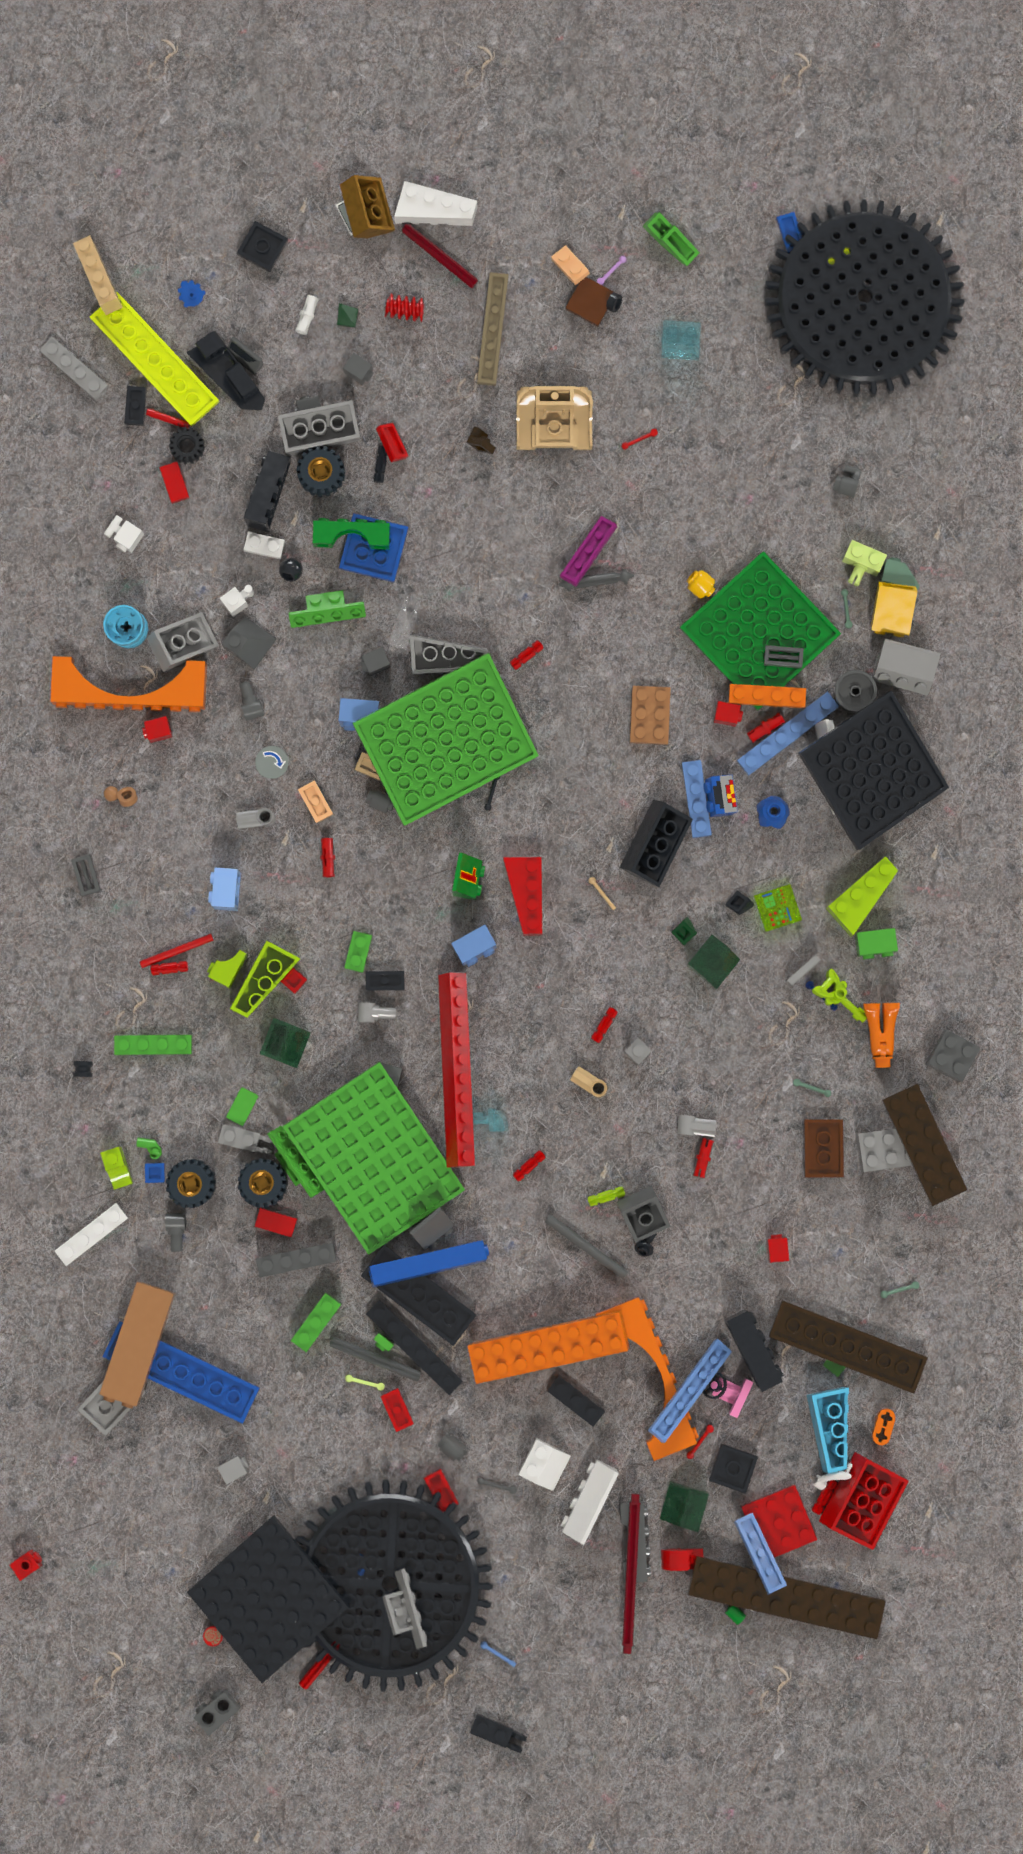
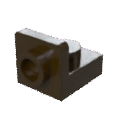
M474 426L466 443L478 452L493 454L496 449L490 443L491 440L488 439V434L479 427Z

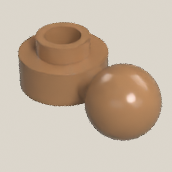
M109 786L104 790L106 800L115 801L118 799L119 803L124 807L134 805L138 799L136 791L132 787H125L118 791L116 787Z

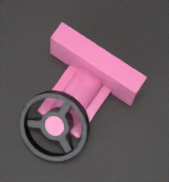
M717 1372L710 1382L709 1388L703 1390V1394L710 1399L720 1398L733 1404L729 1414L738 1418L754 1382L744 1378L740 1387L726 1380L723 1374Z

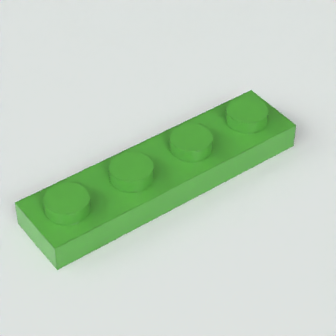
M192 1035L114 1036V1055L192 1054Z

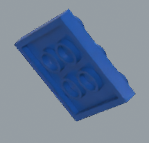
M353 513L351 522H356L357 519H364L367 522L375 523V520L379 519ZM386 521V523H390V550L370 549L368 542L362 536L348 534L339 569L395 583L409 528Z

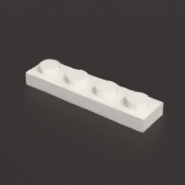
M115 1203L57 1248L55 1253L65 1266H68L128 1219L127 1215Z

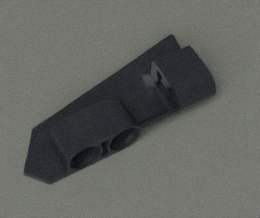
M212 331L195 343L197 347L187 351V354L242 410L262 411L265 402L264 396L239 361L237 362L216 331Z

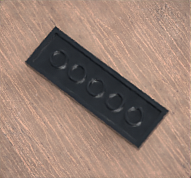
M383 1245L361 1277L371 1283L368 1271L369 1266L403 1258L386 1245ZM427 1276L376 1287L452 1346L456 1344L477 1316V1314Z

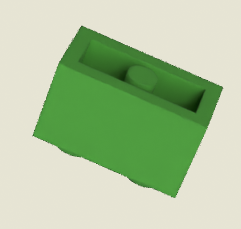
M895 928L857 932L855 934L857 956H863V960L873 959L874 955L882 954V957L894 956V952L898 951Z

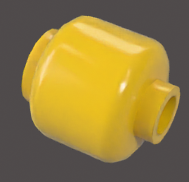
M695 570L687 579L688 590L698 598L710 597L715 591L713 587L715 584L714 578L703 570L698 572Z

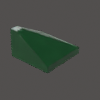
M339 303L337 325L356 328L358 309Z
M686 917L671 933L685 946L697 934V931L690 919Z

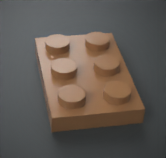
M632 686L630 743L668 745L671 687Z

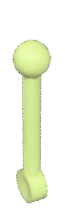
M351 1375L345 1377L346 1382L353 1381L377 1387L380 1391L385 1388L383 1383L377 1384L353 1378Z

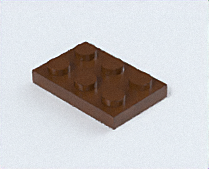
M804 1119V1178L844 1177L843 1119Z

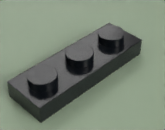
M559 1375L547 1390V1392L592 1427L595 1426L605 1412Z

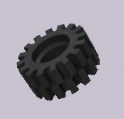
M183 427V430L178 429L177 433L174 432L172 434L173 437H170L169 448L173 457L178 462H183L184 464L190 462V464H193V461H198L199 457L203 456L204 442L201 435L194 431L193 428L187 429V427ZM185 439L194 442L193 450L188 453L180 450V443Z

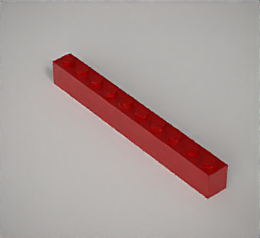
M449 972L438 975L447 1168L475 1166L467 977L466 973Z

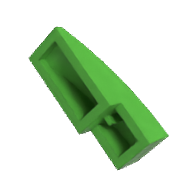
M660 212L654 213L642 226L661 246L685 266H688L700 253L675 225L672 226Z

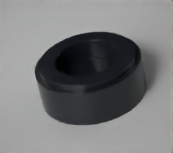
M613 292L607 300V310L614 313L617 312L622 304V295Z

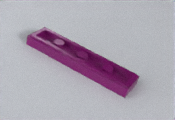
M600 516L560 574V578L576 587L617 529V524Z

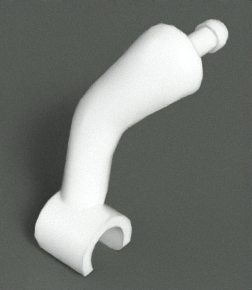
M849 1463L846 1472H832L823 1476L817 1475L818 1481L813 1483V1486L823 1490L827 1486V1481L850 1479L852 1475L849 1472L853 1465Z

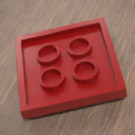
M795 1484L741 1506L744 1516L751 1513L754 1514L774 1558L817 1540Z

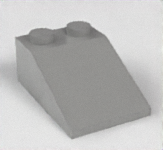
M202 612L157 629L147 637L163 672L186 663V661H190L219 646Z

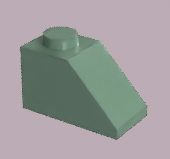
M894 557L886 559L880 582L913 586L917 588V591L919 590L920 585L906 563Z

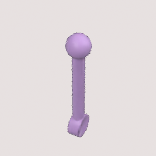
M621 256L619 261L602 278L597 279V283L603 286L604 281L621 263L626 262V257Z

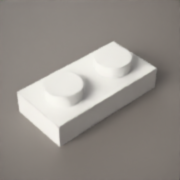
M248 532L244 551L281 559L285 540Z

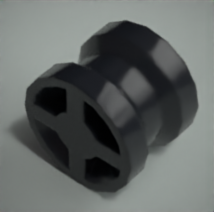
M73 1061L75 1066L73 1077H92L91 1067L93 1062Z

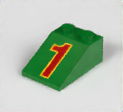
M459 852L452 888L453 896L476 900V896L481 895L482 885L479 884L480 877H484L486 867L482 866V860Z

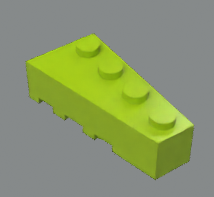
M885 856L825 909L847 934L852 937L898 870Z
M266 941L233 1001L230 1010L248 1018L300 958Z

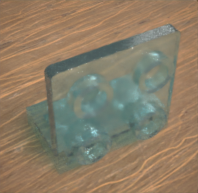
M664 320L661 358L698 361L700 356L701 323Z

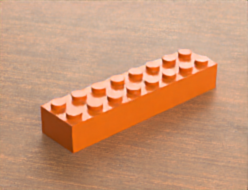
M621 1310L473 1342L467 1346L476 1384L626 1352L630 1349Z

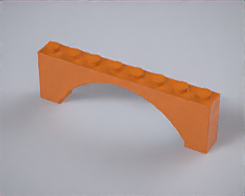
M52 656L50 702L57 708H67V705H75L74 708L85 709L86 706H94V709H105V706L113 707L114 710H124V707H132V710L141 711L143 708H151L152 711H162V708H170V711L181 712V709H189V712H200V709L205 710L207 663L205 661H186V666L182 671L160 689L139 696H119L105 692L87 681L75 667L72 657Z
M639 1297L596 1313L595 1315H601L621 1310L627 1338L641 1346L652 1357L660 1371L664 1386V1409L676 1393L674 1384L677 1381L673 1372L669 1373L667 1366L670 1364L666 1354H661L659 1348L662 1347L659 1336H654L652 1329L655 1326L651 1317L647 1319L645 1311L648 1308L644 1299L640 1300ZM689 1411L665 1443L659 1441L654 1435L650 1440L646 1441L654 1461L697 1444L696 1439L699 1436L695 1427L691 1428L689 1420H691Z

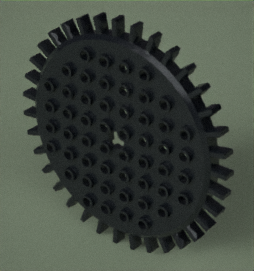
M862 199L860 212L851 213L849 201H844V215L836 216L832 205H829L826 209L829 220L823 223L815 212L812 213L810 218L815 227L809 231L803 223L799 222L797 229L803 237L799 241L789 234L785 237L787 244L793 247L791 253L789 254L781 249L776 250L775 256L785 261L784 267L770 264L768 270L772 274L781 276L779 282L766 281L765 283L766 289L778 291L777 298L769 297L764 300V306H778V313L770 314L766 318L767 323L780 321L782 325L781 329L775 330L772 333V338L778 339L786 335L789 343L781 347L780 353L785 354L794 348L798 356L793 359L791 366L794 368L803 360L809 364L810 367L804 375L806 379L810 378L815 370L824 374L819 383L821 388L827 384L829 377L838 380L836 385L837 394H840L843 390L844 382L853 383V397L858 396L860 384H869L870 395L875 397L877 393L876 383L882 382L885 383L888 394H892L894 391L892 380L899 377L902 385L908 388L910 386V379L906 373L912 370L922 380L926 374L919 365L925 360L934 369L938 366L939 362L931 355V352L936 349L941 354L947 355L949 348L939 341L942 336L955 340L958 333L947 329V323L960 324L963 318L960 315L950 313L951 306L963 307L965 299L951 298V291L961 290L964 286L963 282L950 283L949 275L959 272V265L946 268L943 262L952 256V249L939 254L935 247L940 245L943 236L939 235L930 242L924 236L931 227L929 222L918 231L912 227L916 221V213L913 212L905 223L898 219L901 213V206L899 205L893 210L892 216L883 214L884 201L878 203L876 213L867 212L868 205L866 199ZM849 225H855V229H850ZM879 229L881 234H876L875 230ZM838 234L840 238L835 239L833 235ZM901 235H904V236L907 237L908 239L903 240V239L901 238ZM859 240H865L866 244H860ZM822 244L824 248L819 249L817 245ZM891 245L892 249L888 250L885 246ZM844 249H849L850 254H845ZM916 250L918 254L913 255L911 251ZM802 255H808V259H803ZM870 255H875L876 259L872 260ZM830 258L835 260V263L832 265L828 263ZM901 260L902 265H897L896 261ZM859 265L861 269L856 270L854 266ZM926 265L929 269L925 271L922 269V266ZM816 269L819 271V274L815 275L812 271ZM885 270L887 274L882 275L880 271ZM844 275L845 279L840 280L838 276ZM906 276H912L913 280H907ZM802 280L803 284L799 285L796 281ZM869 280L871 285H866L864 281ZM933 281H938L939 285L934 286ZM823 285H828L829 289L824 290ZM891 286H896L897 290L893 291ZM864 289H867L872 296V300L868 303L861 302L858 299V293ZM849 291H855V295H850ZM917 291H922L923 296H919ZM812 295L814 299L809 300L807 296ZM875 296H880L882 300L877 301ZM833 301H839L840 305H834ZM906 301L908 305L903 306L901 302ZM796 305L798 309L793 310L791 306ZM865 306L866 310L861 311L859 307ZM932 306L934 311H929L927 307ZM822 310L824 315L820 316L817 312ZM886 311H891L892 316H887ZM844 316H849L850 320H844ZM916 316L918 321H913L912 317ZM806 320L808 325L804 326L802 321ZM875 321L876 326H871L870 322ZM833 326L835 330L830 331L828 327ZM896 327H902L903 331H897ZM859 331L861 335L855 336L854 332ZM927 332L929 336L924 337L922 333ZM817 336L819 340L814 341L812 337ZM884 336L887 338V341L883 342L880 338ZM843 341L845 346L841 347L838 343ZM907 342H912L913 347H908ZM865 347H870L871 351H865ZM824 351H827L829 353L828 357H825L823 355ZM896 352L897 357H892L891 353ZM849 357H854L856 361L851 362ZM880 362L882 367H876L875 363Z
M384 1479L382 1483L383 1493L374 1494L372 1483L366 1481L365 1490L367 1496L358 1498L356 1490L351 1486L348 1488L351 1502L343 1505L340 1498L335 1494L331 1499L337 1507V1511L331 1515L327 1512L326 1508L320 1506L317 1511L325 1519V1522L318 1526L314 1521L308 1519L305 1525L314 1531L315 1534L312 1539L308 1540L300 1535L295 1539L299 1544L307 1547L305 1553L318 1568L320 1566L326 1568V1572L323 1574L337 1590L339 1587L344 1588V1593L340 1595L350 1605L349 1608L304 1647H310L314 1642L318 1641L323 1650L317 1653L315 1661L323 1660L326 1654L332 1656L335 1662L330 1666L329 1673L333 1674L336 1672L340 1664L345 1665L349 1668L348 1673L345 1675V1682L347 1683L353 1679L354 1672L357 1671L364 1674L362 1688L367 1689L371 1676H377L381 1678L379 1685L381 1691L385 1692L388 1686L387 1677H397L399 1691H404V1676L413 1674L417 1687H421L423 1684V1679L420 1675V1672L429 1669L434 1680L439 1679V1671L436 1669L435 1664L441 1660L448 1669L453 1670L455 1665L448 1655L453 1650H456L464 1658L468 1655L466 1648L460 1645L463 1637H467L470 1641L477 1643L479 1637L468 1629L471 1622L481 1626L486 1625L487 1620L475 1615L477 1606L491 1608V1601L479 1599V1590L493 1589V1583L479 1582V1573L491 1571L492 1564L478 1566L476 1556L484 1555L488 1551L487 1546H481L473 1550L469 1541L477 1538L480 1531L478 1529L473 1530L468 1535H465L460 1527L466 1524L470 1517L466 1514L455 1522L449 1516L455 1510L456 1503L454 1501L448 1505L445 1511L437 1507L436 1504L441 1499V1492H436L433 1495L432 1501L428 1502L422 1499L425 1491L424 1484H420L417 1488L416 1496L406 1494L407 1480H402L399 1493H390L389 1479ZM362 1509L368 1510L367 1516L362 1515ZM382 1510H386L388 1512L387 1517L381 1516ZM402 1511H405L407 1513L406 1518H402L400 1516V1513ZM420 1513H426L427 1518L421 1519ZM341 1528H347L348 1533L342 1534ZM366 1529L367 1535H361L360 1530ZM381 1530L387 1532L385 1537L380 1536ZM400 1531H404L406 1533L405 1538H401L399 1536ZM420 1532L425 1533L426 1537L424 1539L419 1538L418 1534ZM443 1533L445 1539L439 1540L438 1534ZM322 1546H325L327 1548L326 1553H322L320 1551V1548ZM341 1547L346 1548V1554L340 1553ZM362 1548L366 1550V1554L363 1556L359 1554V1550ZM379 1550H384L385 1556L381 1557L378 1554ZM403 1551L405 1557L400 1558L398 1552ZM419 1552L424 1553L423 1559L418 1558L417 1554ZM438 1553H442L444 1555L443 1560H439L437 1558ZM458 1554L463 1555L464 1559L462 1561L456 1559ZM340 1567L345 1568L344 1574L339 1573L338 1569ZM404 1568L410 1577L409 1585L411 1592L414 1595L416 1592L422 1593V1598H416L415 1606L416 1610L421 1613L420 1624L422 1631L425 1632L427 1637V1646L416 1649L411 1630L402 1632L399 1637L393 1635L382 1597L400 1590L397 1582L395 1590L386 1591L383 1588L382 1582L385 1577L396 1578L395 1571ZM358 1569H364L365 1574L363 1576L358 1575ZM383 1570L384 1576H379L377 1571ZM422 1572L423 1578H417L416 1573ZM441 1573L443 1579L438 1580L436 1574ZM457 1574L462 1575L461 1581L455 1579ZM358 1588H362L364 1590L363 1595L357 1594ZM378 1589H381L383 1591L382 1596H378L376 1594V1591ZM436 1593H440L442 1595L441 1600H436L434 1598ZM460 1594L461 1600L455 1601L454 1595ZM357 1608L362 1609L363 1613L361 1615L356 1614ZM380 1609L382 1615L377 1616L375 1610ZM435 1613L441 1615L439 1620L434 1619L433 1615ZM459 1614L460 1620L454 1621L453 1615ZM340 1627L342 1629V1633H336L335 1628ZM356 1628L361 1629L360 1635L355 1634L354 1630ZM375 1629H379L381 1631L380 1636H376L374 1634ZM433 1633H438L440 1638L434 1639L432 1637ZM359 1648L360 1654H354L353 1649ZM378 1649L380 1655L375 1656L373 1650ZM394 1650L399 1651L398 1657L393 1656L392 1652ZM412 1652H418L419 1657L413 1658Z

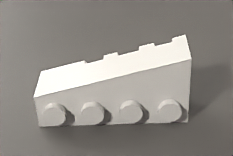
M404 181L394 216L395 224L430 223V225L472 226L477 211V201Z

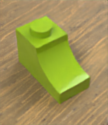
M239 950L233 958L227 961L216 960L215 963L212 962L207 971L210 973L208 977L231 988L248 954Z
M116 1147L100 1153L114 1190L133 1184L122 1147Z

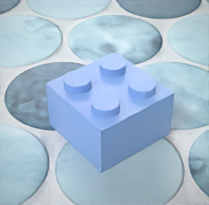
M214 867V872H211L210 884L213 886V891H209L208 902L215 910L238 911L241 873L238 869Z

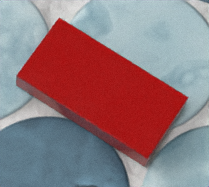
M394 423L380 425L376 428L391 462L404 460L408 457Z
M178 462L159 467L171 503L190 498Z
M260 1208L254 1227L292 1237L297 1218Z
M441 1469L424 1477L432 1496L438 1491L441 1492V1499L437 1502L440 1509L445 1511L453 1501L456 1505L459 1504Z

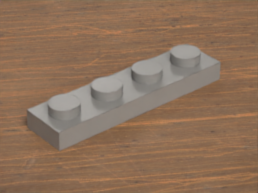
M53 337L39 350L95 401L109 388L105 382Z

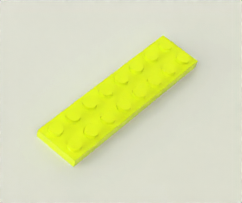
M116 292L123 308L105 315L100 307L90 316V319L191 427L194 426L219 403V400L125 299Z

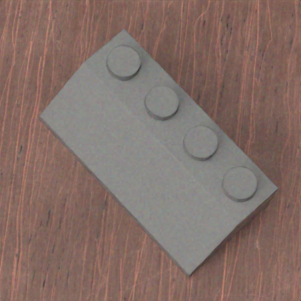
M352 400L278 415L287 456L309 452L308 449L312 448L314 450L316 446L329 448L361 441Z

